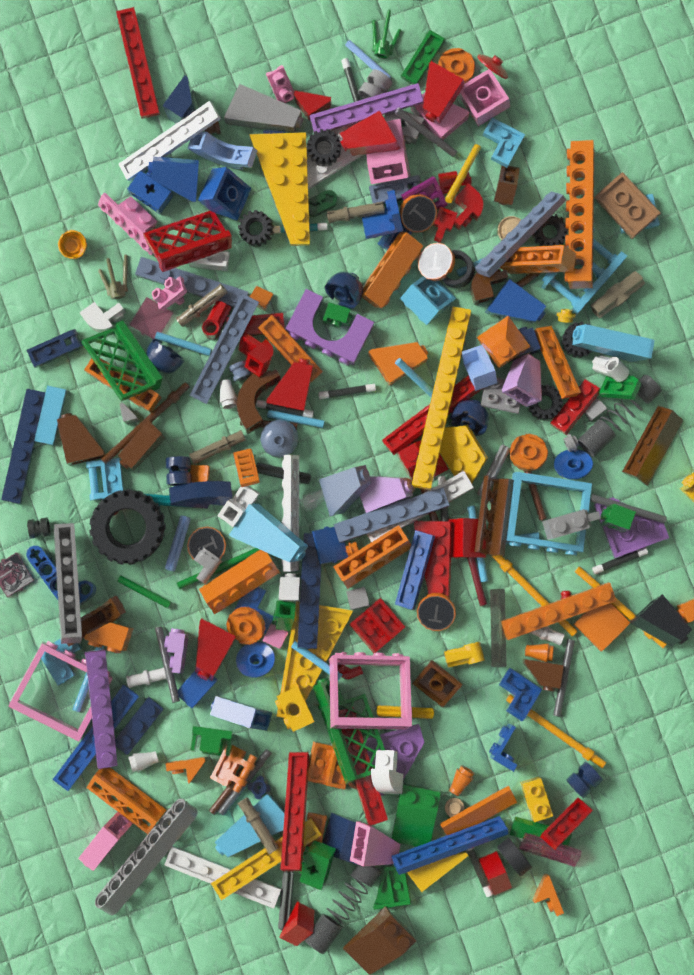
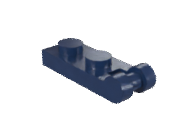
M72 329L27 349L26 351L34 368L83 348L82 341H79L77 337V330ZM70 339L72 344L67 346L65 341Z

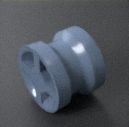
M246 360L237 362L229 367L230 372L234 375V382L242 381L252 375L251 371L244 367Z

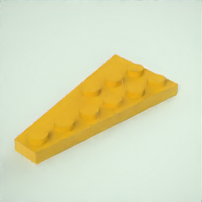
M306 133L249 134L253 146L257 150L256 155L290 245L310 246Z
M296 601L295 618L290 634L280 694L299 686L306 701L322 669L291 648L295 641L298 642L300 602ZM319 605L317 649L308 650L326 662L353 611ZM291 704L288 711L292 715H297L300 709L298 705ZM277 710L276 717L286 718L283 710Z

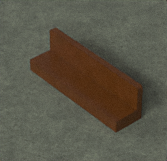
M657 406L622 472L648 486L679 430L683 419L673 410Z

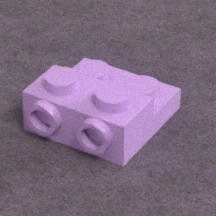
M171 628L169 636L165 637L164 647L167 648V652L175 653L170 659V668H173L172 673H184L189 634H184L185 630Z

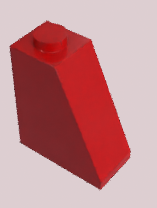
M433 61L429 63L423 111L426 119L431 122L441 123L462 91L464 80Z
M380 110L340 133L343 138L340 141L345 152L349 150L352 156L400 149Z
M306 358L295 360L267 398L266 403L304 411L314 364L310 363L311 360Z
M202 618L198 627L195 672L198 673L197 675L200 678L213 681L236 636Z

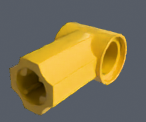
M481 642L445 651L444 654L448 668L484 661Z

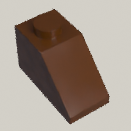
M501 165L494 197L495 202L501 205L513 204L520 168L513 166L506 168Z
M523 659L522 663L537 684L543 686V690L555 692V688L560 689L564 665Z

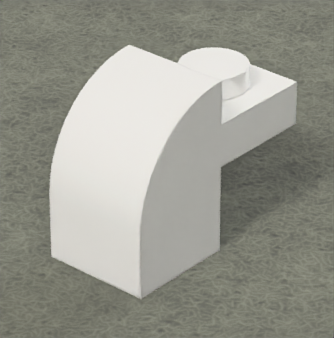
M93 302L82 310L80 315L90 328L101 333L113 328L111 323L120 321L126 311L118 303L103 313L98 305Z
M250 486L240 487L233 499L226 502L218 517L232 527H235L248 505L254 504L260 493Z
M376 751L375 769H371V777L375 789L380 793L402 794L403 774L396 772L397 751Z

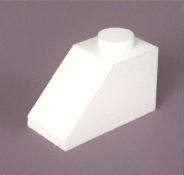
M285 574V577H280V601H300V578L296 577V574Z

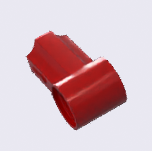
M222 301L215 302L207 320L202 325L205 336L211 340L217 339L220 336L226 317H228L232 309L231 306ZM209 326H215L216 331L213 333H208L207 328Z

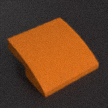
M611 603L585 612L574 623L600 652L630 624Z
M313 741L309 758L308 781L345 790L346 784L333 747Z

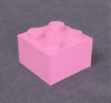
M489 69L465 83L459 94L461 101L478 127L510 108L507 94Z

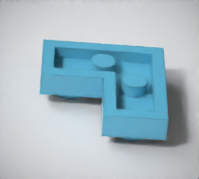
M493 117L483 133L484 137L498 143L491 160L508 168L525 136L520 131Z
M61 639L54 642L58 645L57 649L63 652L66 649L75 653L82 649L79 643L69 647L67 644H61ZM44 652L41 659L58 686L75 676L67 662Z

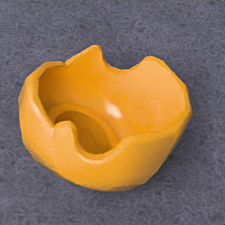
M69 230L60 236L58 241L59 251L66 258H80L87 249L86 238L81 232Z

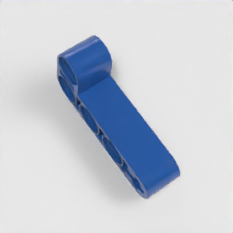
M39 546L29 547L26 552L27 559L58 600V591L55 588L57 582L55 562L44 548ZM34 551L40 552L38 555L41 560H44L43 562L38 558H33L35 556ZM47 565L52 567L50 575H45L44 568ZM87 580L78 583L80 606L96 593L95 584ZM85 584L91 587V591L87 595H84L82 592V587Z

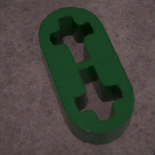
M327 190L308 199V205L316 206L315 212L309 210V217H316L334 208L338 201L337 194L332 190ZM326 196L333 197L332 203L327 201L322 204L326 200Z

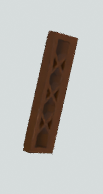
M484 476L475 552L489 556L505 555L514 480ZM490 482L494 483L492 492L490 490ZM489 501H490V503H491V509H490V510H488V508H487V505H488V502H489ZM486 520H487L488 523H489L487 530H486V528H485V521H486ZM484 539L486 541V550L482 549Z

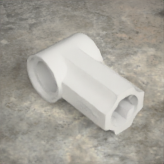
M601 355L600 357H595L592 361V369L595 372L612 377L616 382L625 380L629 375V369L617 357L608 358Z

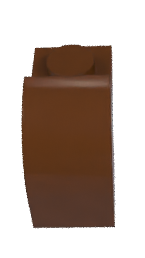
M498 269L490 278L478 272L475 274L470 287L474 305L493 299L494 295L491 285L507 281V270L501 271V269Z

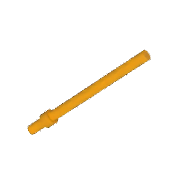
M492 556L501 565L500 568L504 572L507 571L541 606L549 604L512 566L513 564L508 559L505 560L502 556ZM566 619L558 622L571 636L577 633V630Z
M580 566L574 571L592 588L601 585ZM617 598L615 602L611 603L629 620L636 616ZM643 631L649 640H654L660 647L664 648L667 645Z
M510 694L506 701L511 703L514 696ZM530 709L527 714L528 717L581 753L582 757L587 761L591 760L601 768L605 766L606 761L594 754L595 751L589 747H584Z

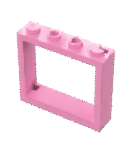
M42 641L8 707L68 737L80 741L92 718L91 706L79 729L19 700L44 652L87 672L86 659L83 658L81 661L75 658L76 654L66 649L63 652L57 649V644L47 641V643ZM108 671V680L110 684L112 681V676L110 675L111 672Z
M346 652L332 655L329 659L331 729L407 730L412 727L410 656H403V654L394 653L392 656H385V653H374L371 656L366 655L364 652H357L354 655H347ZM337 665L400 666L401 718L338 717Z

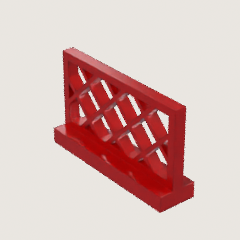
M207 211L143 233L144 239L158 260L159 268L162 272L232 248L231 233L229 230H225L216 214L212 211ZM210 217L213 220L212 224L203 222L204 219ZM189 224L196 225L194 230L185 227ZM200 227L209 229L207 233L198 231ZM172 230L179 231L177 236L168 233ZM212 230L221 232L215 235H211ZM182 233L191 234L190 239L181 237ZM159 236L161 239L158 242L151 240V237ZM195 236L204 238L198 241H194ZM165 238L174 240L172 245L163 242ZM178 242L186 244L180 247H176ZM160 248L169 250L163 253H159Z

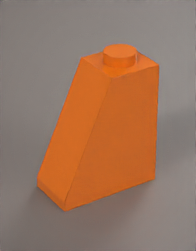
M418 342L371 349L368 353L389 386L406 375L395 364L397 359L401 358L412 370L428 360V351L423 345L420 346Z

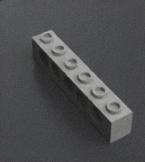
M74 523L54 524L61 644L81 643L82 632Z

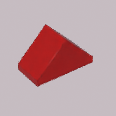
M294 90V100L309 121H311L310 115L326 111L331 107V97Z
M497 851L479 858L494 896L512 888Z
M297 901L279 938L294 946H298L313 933L315 910Z

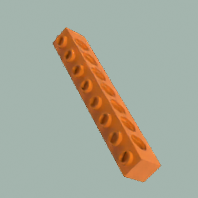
M594 140L571 141V147L567 149V160H570V166H567V177H570V183H566V193L570 194V200H566V212H569V218H566V229H569V235H565V245L576 253L574 267L577 265H582L583 267L581 269L574 268L573 272H565V282H568L569 289L593 288ZM578 161H585L582 164H577ZM578 178H584L582 181H576ZM578 195H584L583 198H576ZM579 212L584 213L581 216H576V214ZM577 230H583L580 234L575 233ZM578 247L584 248L582 251H575Z

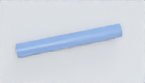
M351 40L345 44L348 49L372 70H379L391 78L385 70Z

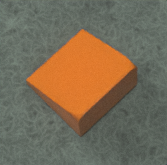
M256 286L250 298L258 301L257 307L266 311L274 294Z
M191 465L192 483L209 481L210 466Z

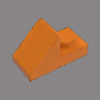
M205 756L167 762L166 771L178 774L183 773V769H186L188 784H190L207 759Z
M546 873L542 876L533 897V902L537 903L548 898L549 900L546 903L550 913L554 911L556 916L564 914L550 876Z

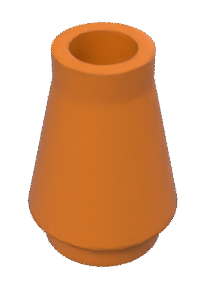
M549 643L526 645L525 656L547 663V661H552L554 646L549 645Z
M461 765L456 770L449 791L459 796L474 779L475 773Z

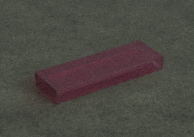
M528 833L524 834L519 845L520 850L573 867L576 866L582 852L563 844L554 850L542 838Z

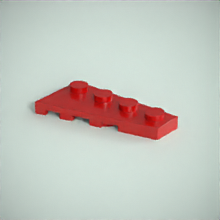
M415 521V530L435 535L425 571L428 594L441 593L450 598L452 522Z

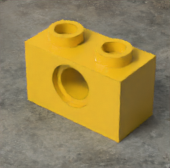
M299 686L277 695L278 700L275 703L278 710H283L286 716L283 720L287 729H292L294 732L315 722ZM291 704L299 706L300 711L297 715L289 713L288 708Z
M538 776L520 782L531 819L537 822L553 817L542 779Z

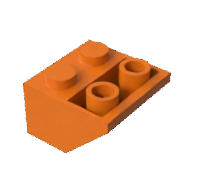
M110 622L85 635L84 639L88 640V644L91 646L102 648L104 645L107 646L108 651L121 653V651H127L133 628Z

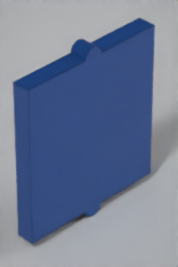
M326 526L324 529L312 531L320 564L336 563L338 560L348 558L345 542L339 543L335 527L329 528Z

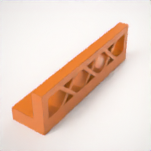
M110 767L100 768L86 787L147 834H149L166 812L165 808ZM94 783H98L100 786H102V789L96 787ZM111 795H114L118 801L112 799ZM127 807L131 808L134 813L129 812ZM142 819H145V820L148 821L151 825L148 826L147 824H145V823L143 822Z

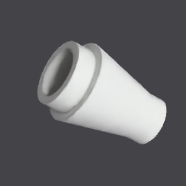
M231 380L220 381V405H222L223 409L237 407V395Z
M156 751L135 753L133 756H130L129 761L132 772H140L158 763Z

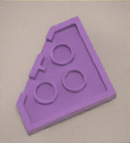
M613 497L609 498L611 500L621 502L620 500L615 499ZM598 503L594 504L596 512L599 511L600 516L603 509L608 507ZM637 515L633 518L630 530L624 533L602 525L614 558L669 538L663 523Z
M419 724L412 725L407 730L397 729L380 734L385 751L394 750L398 752L396 772L403 774V780L424 744ZM368 737L365 746L375 750L378 744L377 740ZM367 750L369 759H371L373 753ZM376 755L371 763L374 766L376 765Z

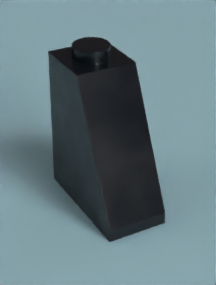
M663 594L653 599L630 620L632 625L669 646L677 643L679 645L683 644L689 639L687 635L692 631L691 627Z

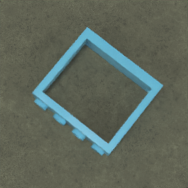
M522 472L513 473L512 480H514L506 539V542H509V546L521 547V544L528 545V549L539 550L540 547L547 548V552L558 553V550L566 551V555L577 556V553L583 552L586 529L577 532L576 545L514 536L521 483L582 492L580 510L584 509L589 511L592 483Z

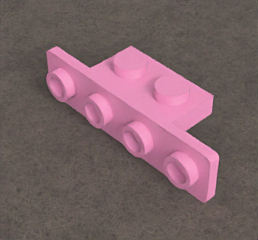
M103 193L98 203L101 210L127 232L143 250L152 255L153 252L144 239L143 233L155 227L158 221L131 196L117 204L106 193Z

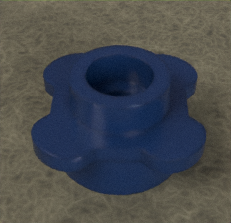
M257 776L256 780L253 783L250 782L247 786L248 790H251L254 794L255 799H261L264 793H268L271 790V786L266 784L263 776Z

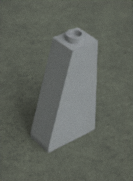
M239 84L224 116L225 123L228 125L295 133L296 128H300L303 122L301 110Z

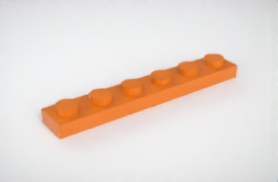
M607 582L502 620L501 624L506 639L510 640L615 602L616 598L611 583Z

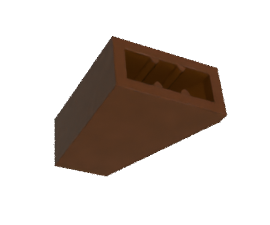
M73 413L61 415L62 418L57 419L66 463L69 466L101 459L106 455V452L79 417L73 415Z
M148 420L119 453L118 456L121 458L119 462L127 470L131 468L134 471L166 438Z

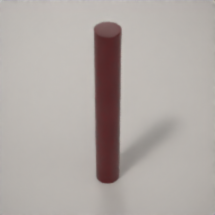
M467 558L479 605H487L476 559Z

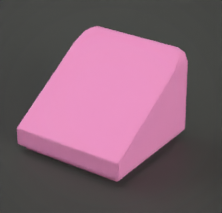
M271 624L263 641L281 649L288 631L275 629L276 625Z

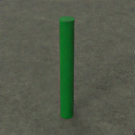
M122 575L119 576L118 583L167 609L171 605V601Z

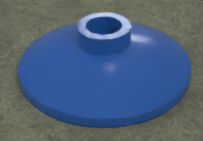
M565 450L558 454L554 461L556 472L567 479L583 478L591 472L593 467L592 458L582 450L576 452Z
M261 642L250 645L246 644L239 650L236 656V664L239 671L251 678H258L268 674L275 663L273 650Z

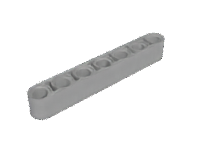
M184 799L176 800L97 895L95 906L109 915H115L195 820L198 813L197 808Z

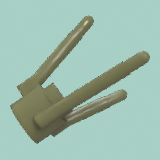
M127 254L124 255L123 285H121L120 281L116 282L110 258L106 259L112 282L110 286L102 270H98L107 290V295L112 300L124 298L126 296L125 292H128Z

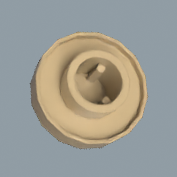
M508 216L500 222L498 236L501 241L519 224L520 218Z

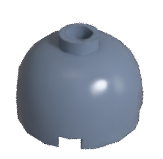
M281 419L271 421L265 425L260 437L261 445L265 452L272 457L278 458L290 455L297 447L299 439L294 425Z

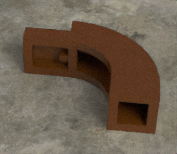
M276 369L265 372L261 378L252 374L239 391L237 411L241 424L247 434L264 425L263 419L256 410V401L262 392L280 382V374Z
M117 595L81 617V641L84 640L85 635L110 622H115L126 613ZM67 643V645H68L69 647L72 646V645H74V644H76V643Z

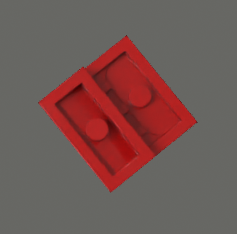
M381 598L349 624L373 654L405 628Z

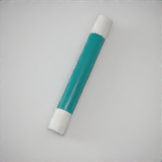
M327 223L309 224V231L327 230ZM283 225L274 226V233H286Z

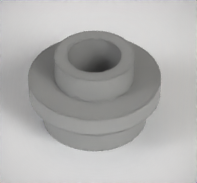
M567 434L563 441L568 451H578L579 443L575 435Z

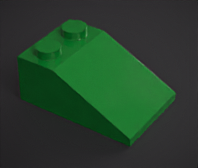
M403 784L402 794H399L391 839L397 843L415 847L431 842L441 792L435 789Z

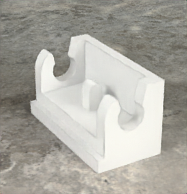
M222 251L191 262L189 265L194 268L228 271L230 252Z

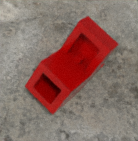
M468 183L455 198V203L464 210L453 225L458 230L462 227L466 228L473 219L478 221L483 210V199L480 193Z
M245 333L241 337L238 350L247 356L244 367L260 377L270 366L274 352L273 347L268 340L265 339L261 343Z

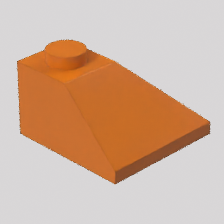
M509 316L477 337L498 368H501L530 348V345Z

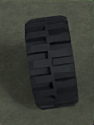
M133 489L119 490L105 497L94 509L89 523L91 525L89 530L90 536L93 537L92 543L94 547L97 546L98 552L101 555L104 554L107 560L111 562L116 561L117 564L121 565L124 563L132 565L146 560L160 546L166 529V523H164L165 516L160 510V505L155 503L150 495L147 496L143 494L144 492L139 490L133 491ZM122 509L135 510L145 520V534L135 544H122L111 534L110 521L113 515Z

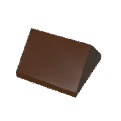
M432 660L428 662L412 683L442 708L463 685Z

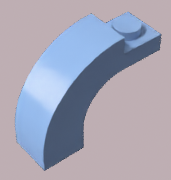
M203 131L192 138L188 145L189 150L209 161L243 170V167L252 168L257 153L254 147L231 145Z

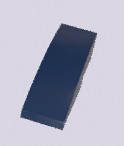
M203 481L170 487V505L208 509L210 504L224 506L228 500L232 499L231 482Z

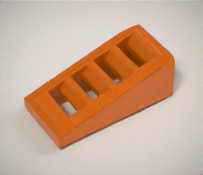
M252 449L235 452L234 459L241 487L260 483Z

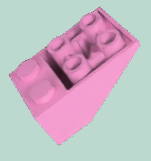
M401 119L386 121L400 149L366 154L371 184L404 179L411 175Z

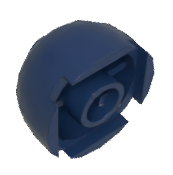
M349 272L334 274L324 287L327 295L332 300L336 298L339 301L338 305L353 309L359 304L364 290L359 277L355 273Z
M154 338L146 351L150 361L158 372L171 374L177 371L185 360L169 346L161 345L162 341Z
M477 400L462 401L452 411L450 419H452L451 424L453 427L469 425L474 435L480 436L487 430L489 413L485 407L481 406V402Z

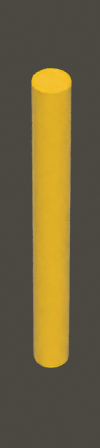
M475 144L445 198L447 203H452L481 149L480 145Z

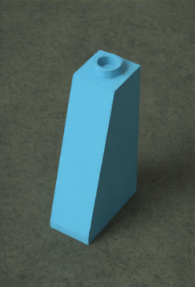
M584 324L576 326L573 332L572 345L617 357L625 361L635 362L652 358L655 340Z
M249 504L229 534L239 541L287 562L300 561L305 556V550L308 547L306 543L260 504Z
M267 793L253 807L257 812H260L261 815L259 816L271 835L283 831L285 811ZM245 815L214 842L217 845L215 846L216 850L222 856L224 854L227 857L232 856L260 842L250 823H247Z

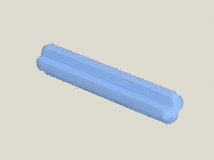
M180 516L165 565L166 570H176L191 520L187 516Z

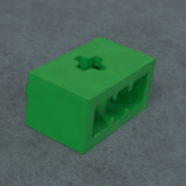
M613 503L606 507V509H603L600 516L602 520L601 525L624 533L630 530L636 511Z
M315 840L310 847L307 846L303 854L305 862H302V871H299L301 873L300 882L322 890L328 880L336 848Z

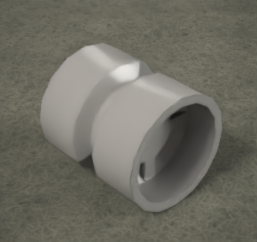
M373 69L367 77L368 82L362 84L358 93L363 99L386 93L391 87L392 81L381 71Z

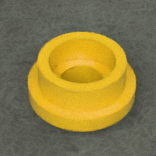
M561 309V312H557L556 316H558V321L571 323L576 314L572 313L570 309Z

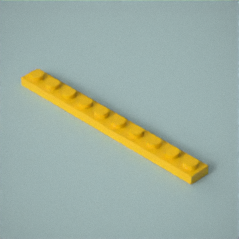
M452 307L412 487L431 490L462 356L461 353L471 316V310Z

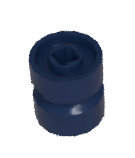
M175 456L165 458L166 469L169 470V473L166 474L167 486L192 483L191 473L188 472L191 468L190 457Z
M585 761L578 768V773L573 772L566 781L584 799L591 792V787L596 788L603 779Z

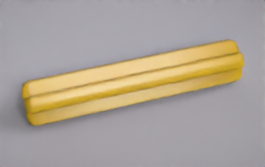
M379 705L377 706V715L401 717V706ZM411 707L412 718H434L433 708Z

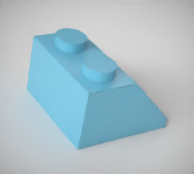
M423 276L414 282L400 299L406 307L418 316L420 321L428 325L453 303L456 297L440 281H431Z

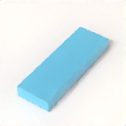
M47 386L35 442L54 446L58 431L57 419L61 418L67 393L66 389Z

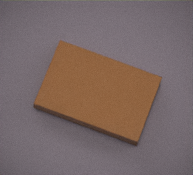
M623 172L594 197L631 239L636 237L661 214Z

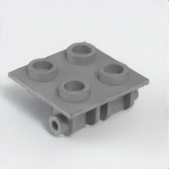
M497 378L496 384L483 389L481 406L519 414L520 403L502 393L506 379Z

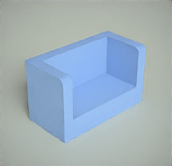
M482 345L461 353L463 365L475 390L497 383L496 371Z

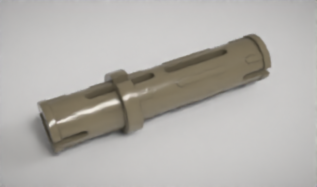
M383 201L327 211L329 224L345 220L348 222L354 218L384 214L385 209Z
M220 283L219 286L194 305H189V309L176 317L178 323L184 327L195 317H200L203 311L225 294H228L226 288Z
M242 430L227 437L223 436L221 440L190 453L193 464L195 465L226 449L231 450V447L246 441Z
M246 797L237 803L246 816L247 823H250L268 854L280 848L259 816L261 815L260 812L256 811L249 798Z

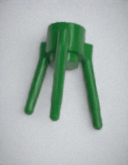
M390 9L387 11L382 40H379L378 43L376 20L372 21V52H375L374 56L382 59H387L389 55L393 54V49L401 33V29H398L391 45H389L390 42L386 39L391 15Z

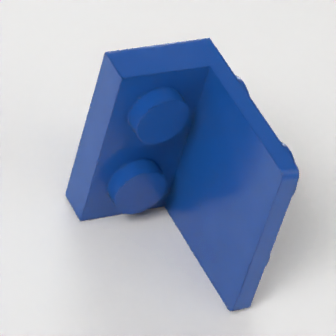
M395 190L387 191L388 199L385 200L384 214L362 217L366 239L403 231Z
M508 724L502 727L499 733L501 738L498 743H493L489 753H491V759L514 772L517 764L514 763L515 758L502 752L516 728L514 725Z

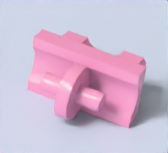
M282 65L276 70L266 73L276 100L287 103L294 99V90Z
M181 276L177 279L169 277L164 283L165 288L163 290L156 288L152 291L153 300L158 303L161 311L166 310L174 303L182 305L184 303L183 296L187 293V289L184 286V278Z

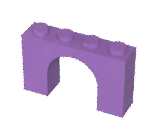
M306 289L286 327V331L295 341L300 339L305 342L307 347L311 349L318 348L322 350V354L330 358L335 356L339 358L340 363L349 366V364L354 366L374 327V322L357 314L344 337L335 341L324 340L316 334L313 328V321L323 303V297Z

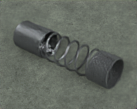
M643 375L639 379L641 386L637 395L649 404L662 390L658 383L648 375ZM622 399V404H614L615 411L607 410L608 418L600 417L578 439L579 445L590 456L595 457L616 437L611 427L601 420L602 418L611 422L617 430L621 431L620 427L610 418L609 411L618 415L625 424H628L627 420L618 413L615 407L616 404L625 408L635 418L633 412L625 406ZM630 400L640 411H642V408L635 401Z
M358 864L354 868L355 870L352 871L350 876L364 888L366 893L346 882L344 883L355 893L360 901L338 891L352 905L354 910L332 899L345 912L348 918L342 917L326 908L341 925L328 915L322 914L313 927V933L305 939V942L314 950L325 954L336 936L344 928L343 923L338 917L350 920L349 914L344 908L349 911H356L355 906L350 900L362 903L360 896L355 891L361 894H368L367 889L362 883L372 887L379 876H381L380 874H382L375 866L363 867Z

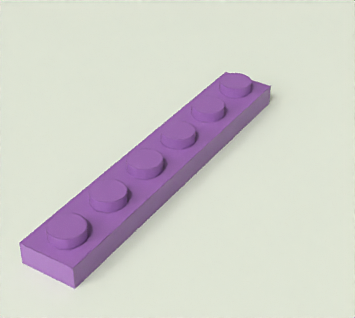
M419 83L310 115L314 132H320V129H323V131L329 129L331 131L358 123L379 110L382 115L395 112L398 107L405 109L422 104L424 101Z
M105 649L85 652L97 767L100 769L118 766Z

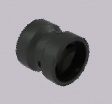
M48 517L41 518L39 521L35 519L27 521L30 539L37 538L40 535L43 537L51 535Z

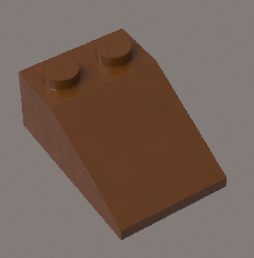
M385 906L343 949L371 975L402 956L416 942V939L409 929Z

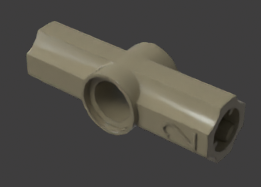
M634 271L620 283L614 284L601 298L590 305L592 312L600 319L613 308L619 307L630 298L631 294L645 284L642 276Z

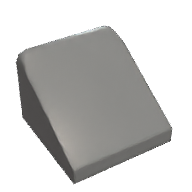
M596 397L584 414L591 422L604 412L607 407Z
M123 402L119 404L124 423L130 424L140 421Z
M365 587L346 591L351 610L369 606Z

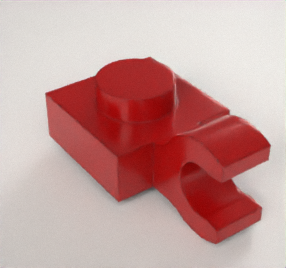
M457 171L438 174L439 186L443 194L449 193L458 176ZM469 172L461 186H466L468 183L472 184Z
M440 206L433 226L438 227L434 241L441 243L445 230L451 232L458 214L457 212Z

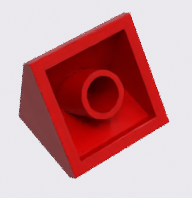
M448 519V522H452L451 558H486V554L475 552L479 519ZM484 539L482 549L486 550V541Z

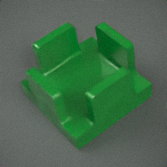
M193 726L190 751H196L197 739L201 737L199 750L203 754L221 756L223 742L227 741L225 755L230 757L234 739L232 731Z

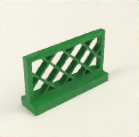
M123 320L117 322L116 327L82 340L83 346L121 402L150 389L153 391L160 389L162 376ZM114 334L117 343L107 341L106 337ZM90 343L102 344L100 350L92 348ZM103 346L115 348L113 354L102 351ZM117 349L125 351L127 357L115 355ZM100 356L111 358L110 364L101 362ZM113 360L125 362L124 367L113 366ZM127 363L135 365L137 371L125 369ZM110 370L121 373L120 379L111 377L109 374ZM123 374L135 377L133 383L122 380ZM137 378L145 380L147 384L141 386L135 384ZM120 385L130 387L131 391L123 394L120 390Z
M365 694L338 702V707L341 706L348 710L345 717H348L351 711L359 715L360 718H374ZM361 699L364 704L362 713L352 709L354 702ZM330 705L323 706L320 712L345 784L370 776L371 771L368 770L370 767L375 769V766L371 763L376 755V751H378V748L380 751H385L378 729H373L374 734L371 733L372 729H369V731L354 729L349 738L343 735L341 729H331ZM356 730L366 734L363 744L353 740ZM369 736L377 740L378 744L375 750L365 746ZM351 742L361 747L357 757L349 753L348 747ZM363 748L373 753L369 763L359 758ZM357 761L367 765L365 772L357 775L355 770Z

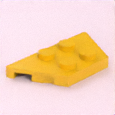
M469 425L445 427L440 454L454 476L464 471L472 484L478 477L480 469L484 466L488 457Z

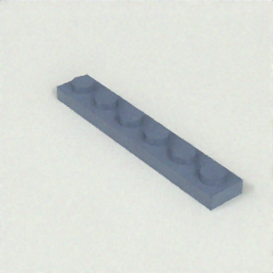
M552 191L547 194L475 267L476 271L490 278L566 201L564 195Z
M144 257L140 258L135 273L137 277L164 285L169 277L177 279L181 276L184 278V286L187 289V293L202 298L220 284V282L177 268L162 272L159 268V262ZM221 283L226 288L228 294H225L218 301H222L235 308L241 294L243 293L248 296L249 292Z
M243 293L241 294L190 396L205 404L208 403L259 304L258 301Z
M442 487L336 523L334 527L339 543H343L438 511L450 505L445 490Z

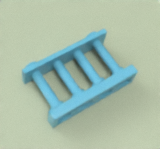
M594 238L593 248L608 260L607 263L610 265L605 270L593 262V272L598 279L594 282L593 288H584L585 294L581 298L579 296L576 297L555 279L559 272L547 273L542 279L544 283L541 288L545 289L549 284L572 303L573 308L571 310L576 316L627 257L622 251L618 256L616 254L613 255Z

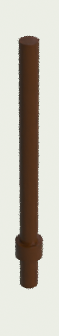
M184 382L175 392L172 391L168 394V398L103 456L101 460L105 464L111 461L125 448L148 420L152 423L169 406L176 404L180 400V396L190 386Z

